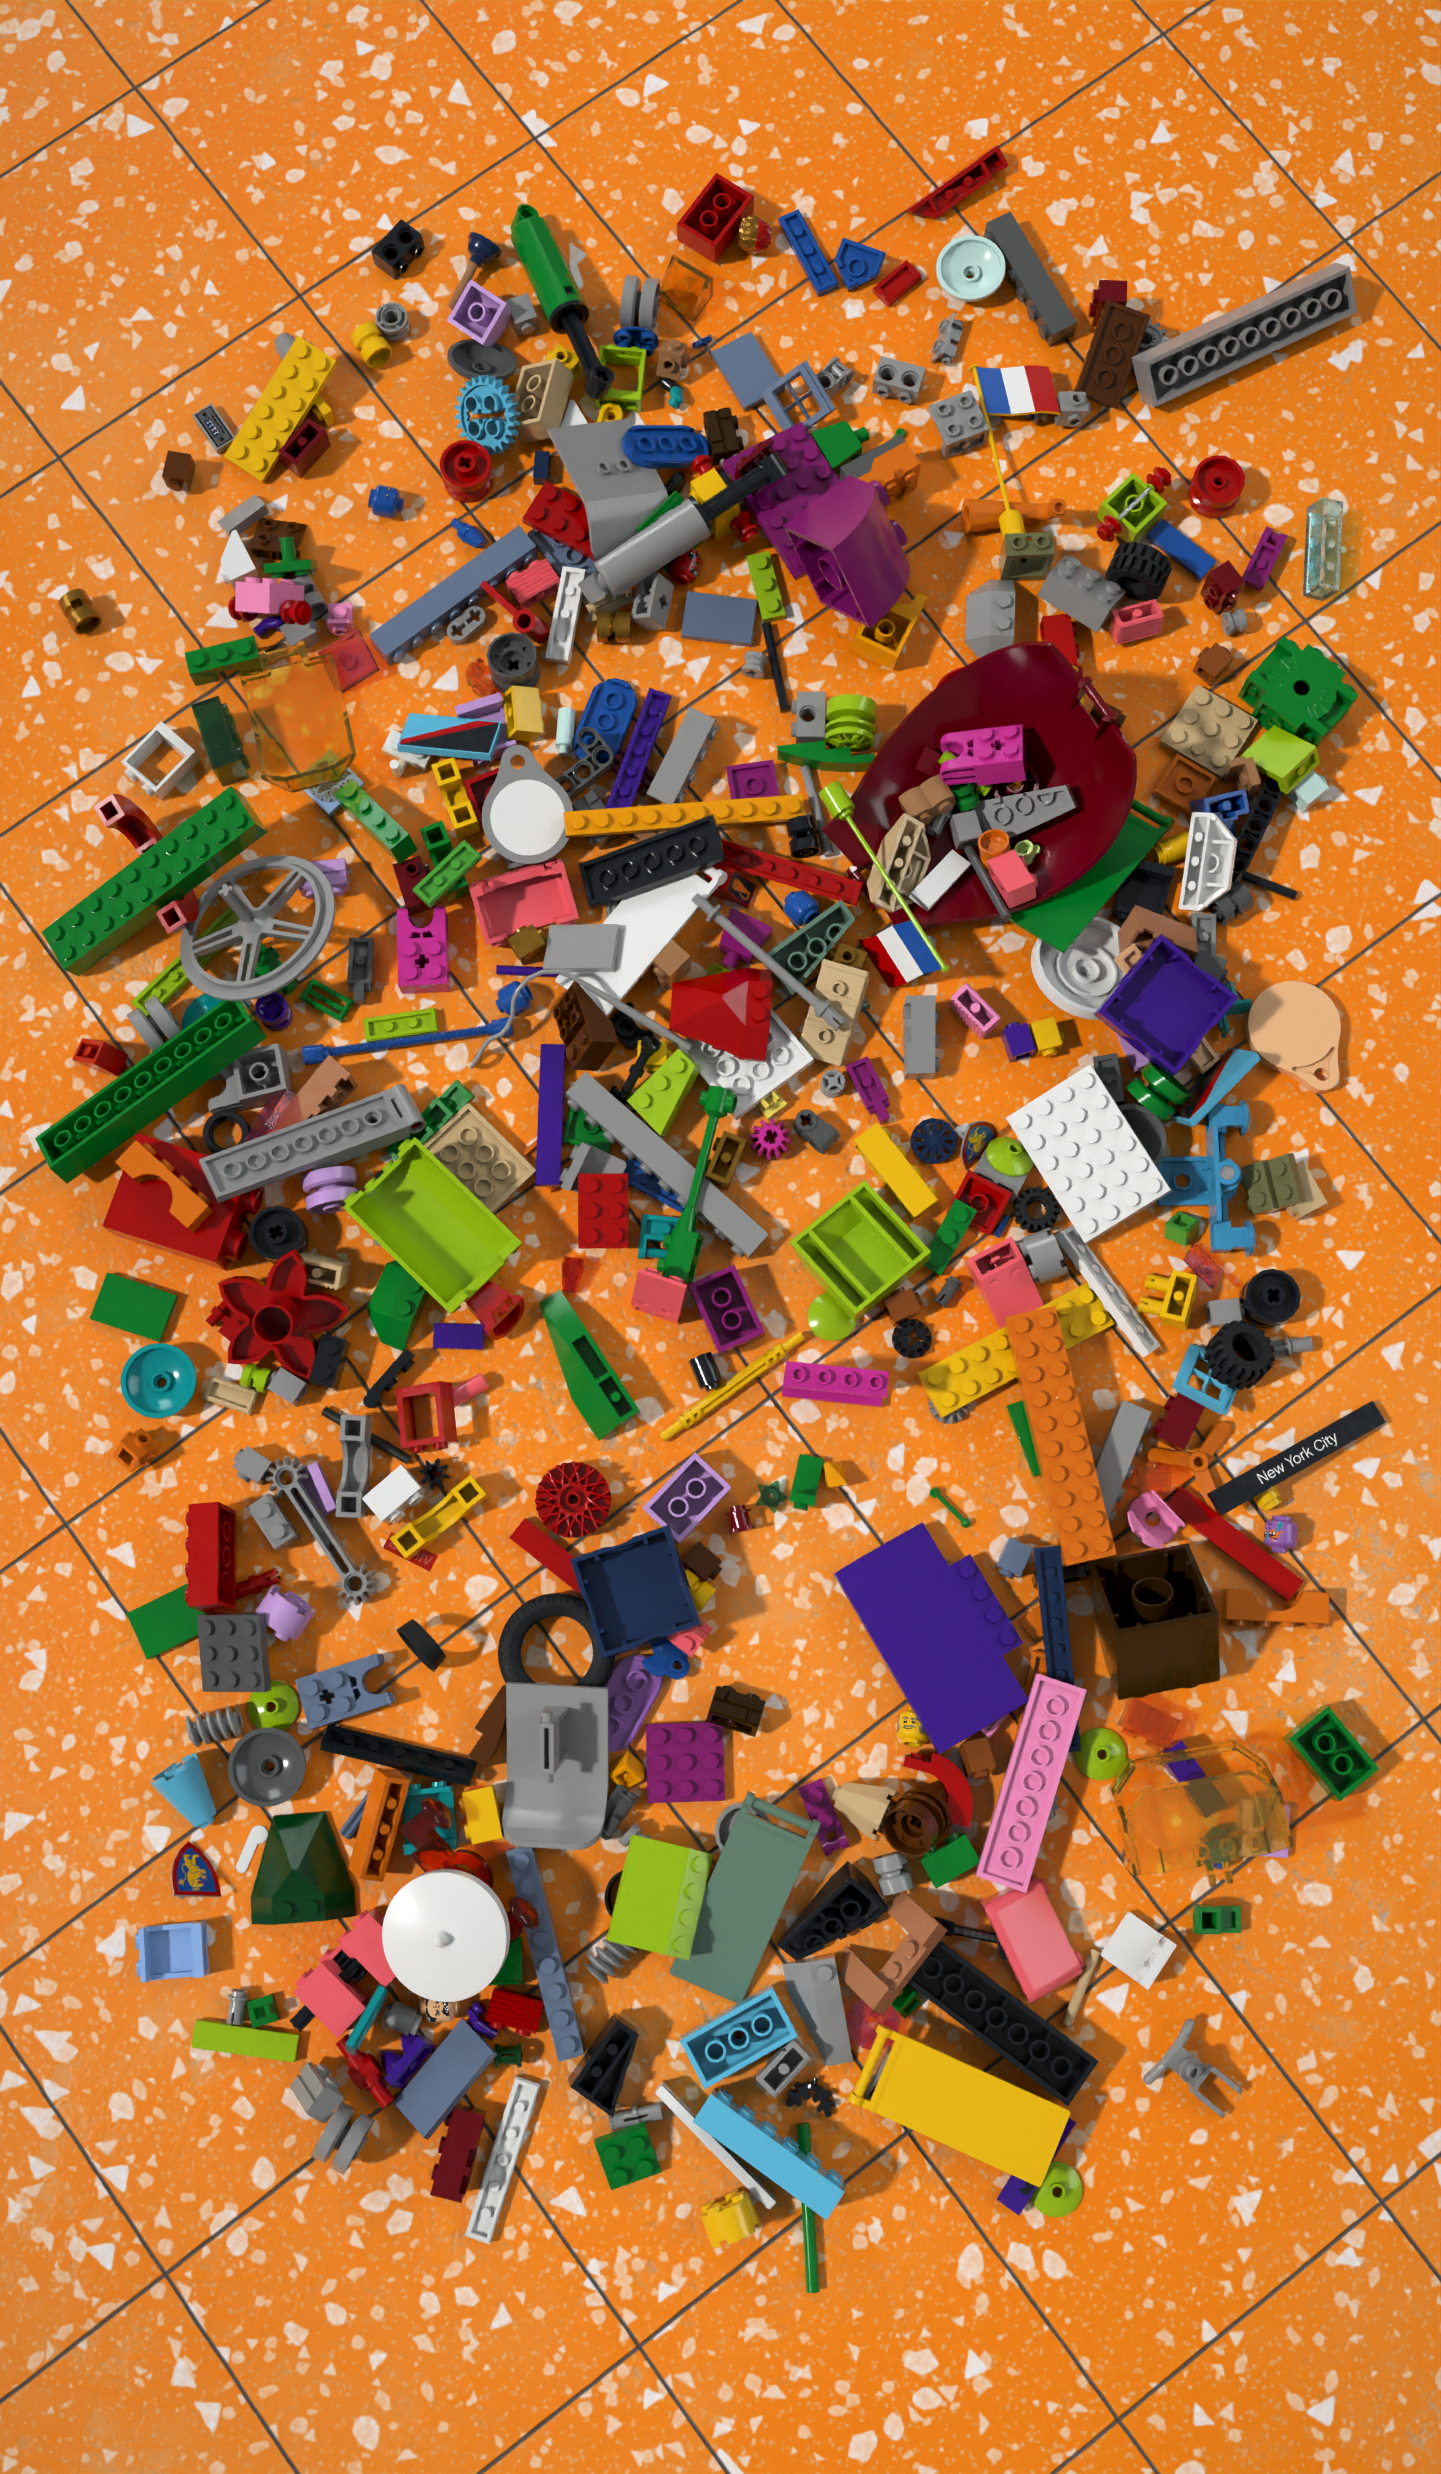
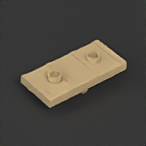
M823 959L813 994L819 1000H828L831 1003L830 1006L846 1018V1021L842 1025L834 1018L833 1020L841 1026L835 1031L825 1020L815 1016L814 1007L810 1005L799 1042L812 1058L843 1067L870 979V972Z

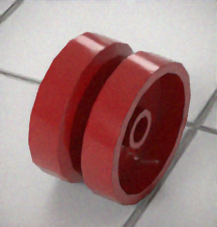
M459 440L450 444L443 451L440 458V471L447 493L453 499L463 503H475L484 499L491 492L494 484L491 458L487 450L477 442Z
M1214 455L1205 458L1198 464L1188 487V500L1191 507L1199 515L1206 518L1217 519L1227 516L1234 510L1245 486V475L1242 467L1235 460L1227 456Z

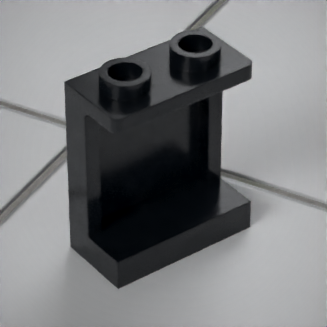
M1142 860L1119 887L1111 917L1117 918L1118 922L1124 923L1135 905L1163 915L1170 883L1176 868Z

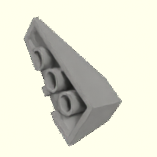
M834 1954L782 1963L787 1991L826 2065L832 2066L853 2062Z

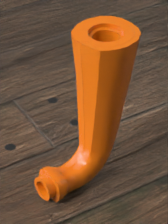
M966 498L963 501L961 513L964 533L1000 528L998 519L1006 511L1004 501ZM1060 498L1051 499L1049 503L1009 502L1010 509L1021 512L1024 525L1060 518L1066 514V503Z

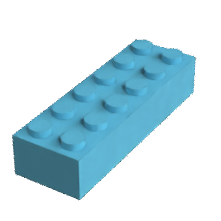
M714 2088L693 2122L827 2220L845 2192L846 2184L843 2182L844 2177L832 2168L828 2171L820 2165L822 2161L811 2152L805 2155L798 2149L800 2145L789 2136H786L785 2139L776 2133L778 2129L769 2121L764 2120L763 2123L754 2117L756 2113L745 2104H742L740 2107L733 2102L734 2096L723 2088H720L718 2091Z

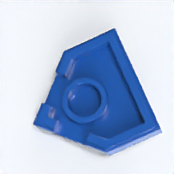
M842 238L835 257V264L848 292L878 278L886 252Z

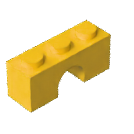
M454 757L432 764L431 767L457 838L461 839L480 832L477 818L467 796Z

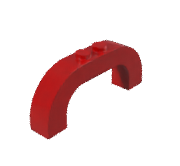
M111 794L93 806L104 826L117 829L124 834L132 843L139 856L163 838L144 811L125 796ZM191 890L180 900H174L156 912L167 934H174L197 919L199 908L194 891Z

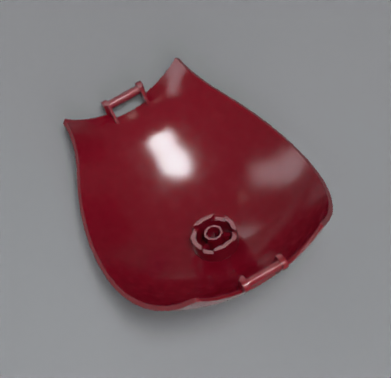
M1031 641L998 649L980 657L950 676L905 717L880 748L850 799L855 808L852 810L853 815L850 817L875 856H877L882 839L902 814L905 813L900 806L898 797L931 778L914 769L925 746L943 754L940 748V740L947 733L1022 724L1026 744V781H1022L1019 789L1015 788L1017 785L1015 782L992 784L993 786L985 796L981 795L980 801L1069 784L1078 807L1009 839L1011 850H1014L1017 843L1022 840H1029L1033 845H1039L1040 852L1035 855L1033 862L1027 865L1028 872L1033 873L1038 882V887H1035L1036 898L1010 909L1002 898L1010 914L1024 910L1061 892L1086 874L1106 854L1127 820L1136 790L1137 758L1125 736L1114 722L1118 714L1115 710L1112 711L1092 685L1093 680L1088 675L1082 679L1053 643ZM1085 693L1103 715L1099 726L1080 701ZM955 805L952 814L954 815L968 811H959L957 806ZM833 818L822 828V832L852 863L853 866L846 870V874L853 879L864 882L862 892L870 901L872 910L875 911L879 906L871 902L867 881L861 874L866 868L871 872L874 862L847 820L841 821L840 819L834 820ZM947 820L939 837H933L925 831L931 859L924 878L952 849L969 861L964 849L956 851L949 827L950 820ZM973 847L980 859L979 847ZM972 864L928 912L916 902L907 905L923 931L949 923L1000 917ZM903 908L892 913L886 911L893 925L910 921Z

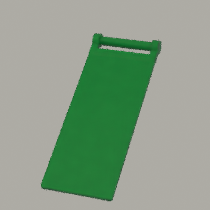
M1133 799L1131 809L1159 824L1160 827L1158 829L1129 813L1115 842L1094 867L1080 879L1052 897L1024 910L1011 913L1009 921L1058 951L1065 953L1150 850L1172 828L1175 820L1169 816L1164 817Z

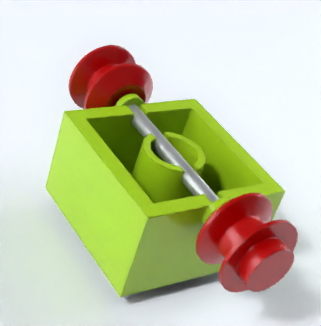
M1155 467L1153 474L1146 476L1147 484L1136 474L1132 473L1101 503L1097 518L1102 522H1098L1096 525L1097 535L1100 539L1113 542L1115 539L1114 534H1116L1124 542H1137L1163 517L1167 502L1157 493H1163L1164 486L1169 487L1172 483L1171 474L1166 468Z

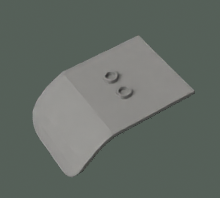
M630 419L549 428L547 431L584 503L589 526L591 552L596 561L638 534L636 529L668 498L667 490L656 469L636 465L623 452L622 439L628 429L633 426Z
M507 1682V1784L502 1815V1833L505 1839L512 1845L533 1848L582 1850L594 1845L600 1839L604 1829L608 1799L609 1688Z

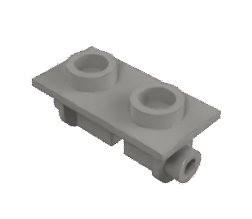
M954 312L947 319L944 318L938 326V332L940 333L932 346L931 352H933L931 363L940 359L942 364L950 365L954 361L958 346L950 342L958 344L963 331L962 321L954 320Z

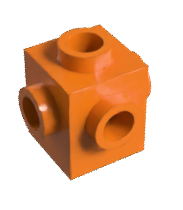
M140 1428L134 1433L128 1432L122 1437L113 1457L131 1473L142 1465L146 1467L155 1459L156 1455L154 1453L159 1444L145 1430Z

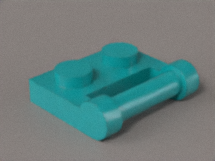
M643 1214L638 1259H645L646 1257L665 1258L667 1250L647 1248V1241L663 1242L666 1233L672 1234V1230L675 1228L679 1218Z

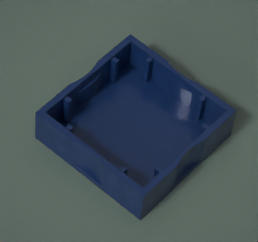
M668 1525L632 1537L620 1545L604 1547L570 1559L581 1595L589 1608L591 1626L602 1659H609L703 1626L671 1527Z

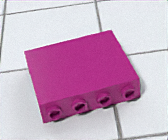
M786 1361L782 1397L881 1407L882 1397L887 1398L889 1372Z

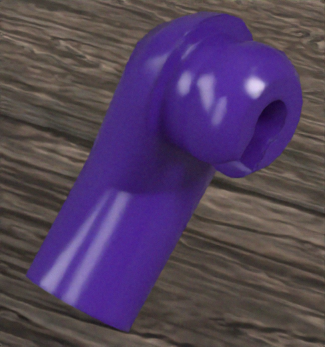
M281 615L270 616L255 626L253 631L261 638L272 628H277L281 632L279 627L286 623L282 620Z

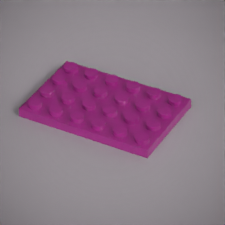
M802 422L770 437L774 441L772 448L788 463L787 469L789 472L765 487L755 497L749 495L743 499L795 581L806 576V573L783 525L840 482ZM756 445L723 461L722 468L732 483L736 481L734 476L737 462L743 456L748 457Z

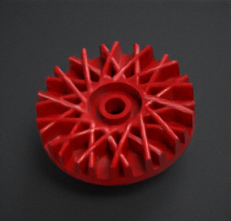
M575 1461L570 1463L564 1462L548 1470V1473L543 1476V1479L538 1484L535 1499L536 1510L543 1524L553 1533L566 1538L584 1537L600 1528L607 1519L611 1508L610 1488L602 1474L590 1465ZM572 1495L578 1497V1502L574 1505L569 1503V1497Z

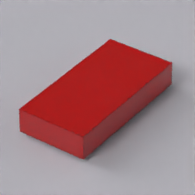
M906 260L873 288V293L889 308L921 281L922 275Z

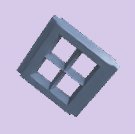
M807 360L800 363L760 393L783 431L794 426L787 412L796 405L799 406L806 418L803 425L807 430L836 410ZM801 375L809 391L798 397L790 382ZM785 386H787L795 400L786 408H784L776 395ZM813 395L821 410L810 417L802 401Z

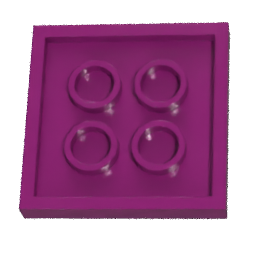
M709 1722L646 1724L648 1803L725 1801L722 1726Z

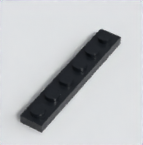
M330 1724L324 1734L320 1748L323 1751L469 1787L477 1767V1762L472 1759Z

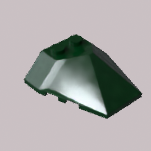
M326 1812L273 1816L251 1894L252 1924L277 1925L327 1921L356 1916L355 1888L345 1867L346 1864L340 1854Z

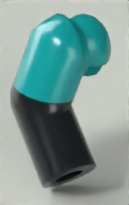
M664 377L660 386L670 393L671 398L668 400V404L674 409H678L680 404L684 402L683 389L673 380Z

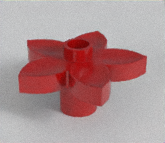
M296 1248L284 1254L272 1266L266 1284L257 1278L249 1276H234L218 1282L221 1297L226 1306L235 1315L246 1320L235 1331L230 1340L228 1363L242 1365L254 1363L265 1357L271 1350H274L279 1363L294 1376L309 1380L317 1353V1344L311 1333H321L332 1329L341 1322L351 1307L340 1298L329 1293H306L309 1281L308 1269L303 1257Z

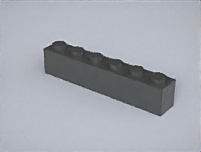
M1011 211L987 222L983 237L991 240L1001 250L1005 259L1006 279L1009 284H1013L1018 300L1026 306L1030 320L1036 323L1041 339L1046 340L1049 347L1074 336L1077 325L1076 320Z

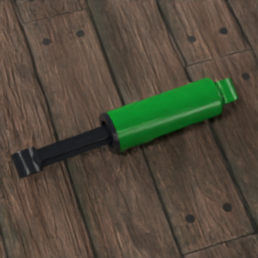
M522 204L518 206L510 226L512 244L552 330L558 334H567L586 374V393L593 399L602 400L606 397L615 377L608 367L601 365L583 327L589 317L588 307L548 222L544 218L539 217V213L534 207Z

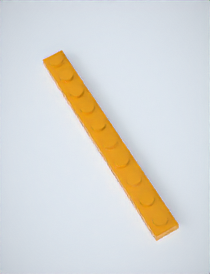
M803 794L569 811L564 812L563 816L566 838L672 830L712 814L716 818L718 827L786 822L791 818L805 815Z

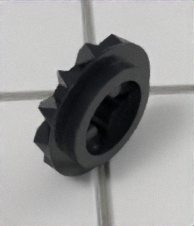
M906 1319L895 1327L892 1334V1343L895 1350L901 1356L914 1359L923 1356L929 1350L932 1336L925 1323L918 1319ZM913 1329H915V1336L923 1341H915L910 1349L909 1340L901 1335H910Z

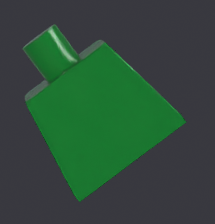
M846 421L811 432L812 439L837 476L840 475V467L862 455L861 444L870 439L865 427H861L853 432Z

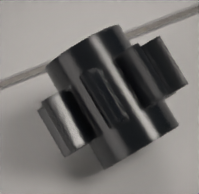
M438 1458L435 1464H431L426 1460L427 1467L425 1470H419L425 1476L421 1483L426 1484L430 1482L431 1490H434L435 1485L445 1488L444 1480L451 1479L445 1472L449 1465L441 1467V1462ZM437 1468V1471L441 1473V1476L436 1477L433 1481V1478L429 1476V1473L434 1472Z

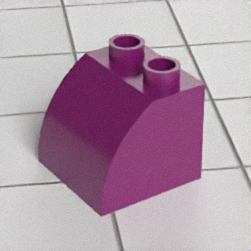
M848 475L788 521L783 527L819 602L871 628L895 605L906 588L910 575V564L902 547L907 544L908 540L901 526L894 520H890L885 507L890 504V498L884 487L876 480L867 483Z

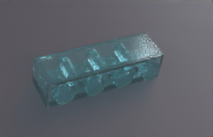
M1322 497L1307 507L1303 596L1324 601L1339 592L1343 523L1342 501Z

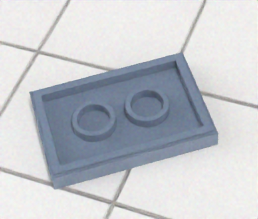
M752 332L711 352L712 359L744 412L764 402L765 400L760 393L780 379ZM785 387L779 390L776 395L784 392Z
M687 591L681 638L751 647L757 600Z

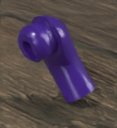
M475 2001L472 2007H469L467 2013L474 2030L492 2041L496 2037L498 2029L491 2027L490 2023L484 2020L482 2014L485 2013L486 2008L479 2001Z

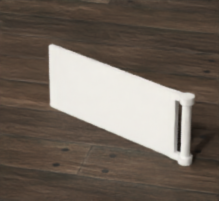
M711 866L701 870L712 877L710 883L691 873L624 898L602 923L618 924L621 928L614 972L567 973L577 976L621 1001L653 964L652 960L675 938L699 909L691 901L692 898L698 893L707 900L719 885L725 883L728 876L727 873ZM558 975L555 979L566 990L574 981L562 975ZM581 986L608 1017L615 1007Z

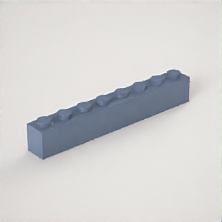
M518 525L369 634L372 645L389 666L394 662L401 661L411 649L420 647L430 635L439 633L449 621H454L468 607L477 605L480 599L488 594L480 586L484 580L495 589H498L501 583L508 580L510 574L519 571L524 566H529L530 563L535 561L538 557L535 543Z
M521 1846L508 1849L506 1854L558 2062L584 2055L586 2048L536 1850L533 1847Z

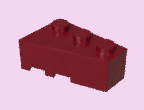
M457 2103L446 2117L445 2126H448L446 2137L442 2136L439 2144L438 2153H441L439 2164L435 2163L431 2176V2180H434L430 2195L462 2203L468 2190L487 2114L486 2110Z

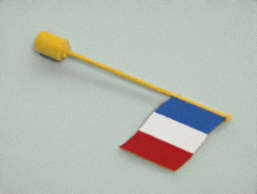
M977 364L970 366V371L974 375L982 413L989 427L988 438L1006 509L998 519L1003 540L1005 534L1026 533L1021 512L1010 509L988 415L1019 416L1038 413L1060 415L1050 370L1046 366L1027 365L1009 368H982Z

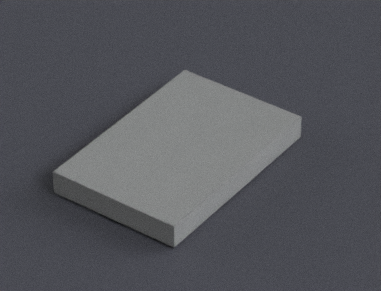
M618 924L550 925L543 970L614 972L620 926Z

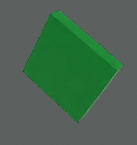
M570 1107L562 1144L575 1147V1145L580 1146L581 1142H586L610 1154L612 1143L603 1136L604 1131L599 1126L596 1128L592 1127L585 1120L587 1115L580 1110L576 1112Z

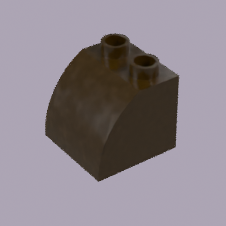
M1188 1543L1088 1562L1090 1587L1099 1639L1105 1664L1118 1700L1132 1697L1142 1698L1153 1693L1179 1688H1194L1200 1684L1220 1681L1219 1614Z

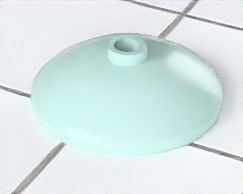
M976 235L962 236L952 240L940 252L936 264L937 280L941 288L957 300L966 302L983 300L997 291L1002 284L1005 276V259L999 247L991 240Z

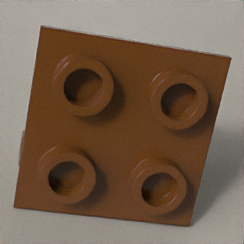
M261 518L249 549H252V553L256 554L257 557L274 559L275 554H277V560H281L282 553L279 538L294 537L296 558L300 560L298 548L307 524Z

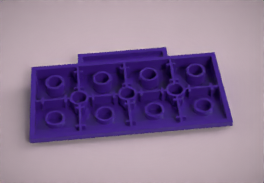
M923 1522L833 1574L938 1754L948 1750L1028 1702L1029 1699L1003 1658V1655L1022 1645L1023 1641L972 1556L969 1554L949 1566Z

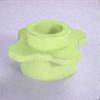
M1022 840L1017 843L1014 850L1019 858L1023 857L1026 864L1030 865L1035 855L1040 852L1039 845H1033L1029 840Z

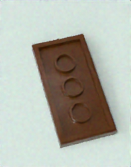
M1107 299L1074 391L1086 392L1088 400L1118 409L1133 366L1131 357L1137 355L1151 315Z

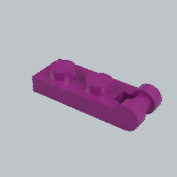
M1266 526L1242 576L1245 581L1244 585L1259 592L1262 591L1288 536L1284 533H1281V535L1275 533L1268 526ZM1267 540L1276 543V545L1268 543Z
M820 1778L799 1787L798 1791L810 1820L815 1819L821 1822L817 1837L825 1856L832 1855V1851L841 1847L842 1850L850 1847L822 1779ZM835 1831L837 1838L828 1841L825 1834Z

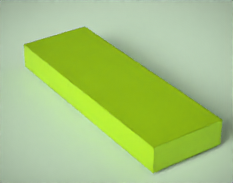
M435 1008L363 1019L366 1042H379V1040L385 1041V1039L388 1041V1039L391 1040L392 1038L413 1037L414 1035L416 1037V1035L422 1036V1034L439 1032Z

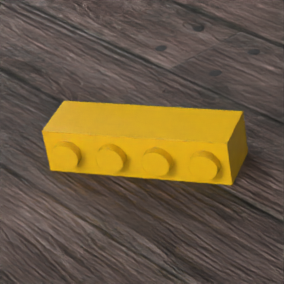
M876 1123L854 1139L853 1146L913 1222L936 1205L938 1201L936 1196L938 1194L932 1185H926L921 1179L923 1175L916 1165L911 1166L906 1160L908 1156L900 1145L895 1146L891 1140L893 1137L885 1126L881 1128Z

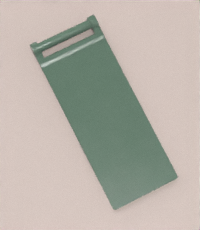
M747 1792L706 1886L689 1961L675 1958L670 1969L671 1975L735 2003L743 2000L821 1822L815 1819L810 1821L755 1797V1793ZM750 1807L756 1808L808 1832L806 1837L755 1816L748 1811Z

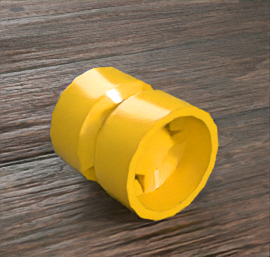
M365 322L352 332L351 342L360 352L362 359L369 368L380 367L391 358L392 348L387 340L383 338L381 331L374 322Z
M688 1568L685 1572L700 1613L717 1589L706 1581L699 1582V1576Z

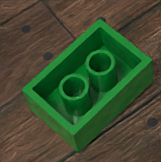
M1320 1706L1282 1738L1334 1801L1340 1802L1379 1770L1378 1766L1329 1706Z

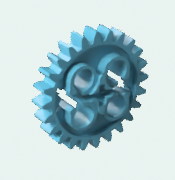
M488 375L472 377V381L465 382L466 387L460 388L462 396H456V399L460 402V405L454 406L459 411V414L455 415L454 418L460 420L456 428H462L463 430L460 437H467V440L481 444L489 455L503 453V450L509 449V444L515 442L512 436L519 434L515 429V426L521 425L516 420V417L521 415V413L515 411V407L519 403H513L512 399L515 394H508L510 386H502V379L496 380L495 376ZM505 410L504 416L506 419H503V417H485L472 419V421L469 420L471 417L469 412L472 414H488Z

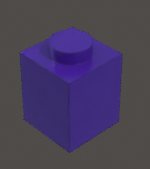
M1013 1022L1006 1025L1001 1038L1010 1063L1033 1056L1036 1048L1027 1022L1023 1024Z

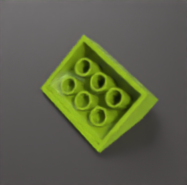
M631 1834L606 1940L689 1961L713 1854Z

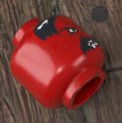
M690 549L681 556L679 555L672 560L669 567L672 579L680 585H689V583L696 582L703 566V561L694 549Z

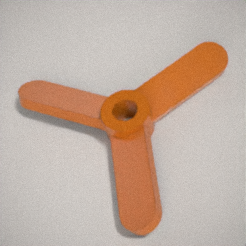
M1218 1422L1199 1448L1192 1454L1152 1448L1148 1451L1147 1459L1153 1464L1189 1469L1196 1478L1207 1506L1212 1510H1216L1207 1495L1217 1488L1208 1469L1210 1458L1229 1435L1231 1427L1227 1422ZM1195 1458L1200 1459V1467L1194 1465L1193 1461Z

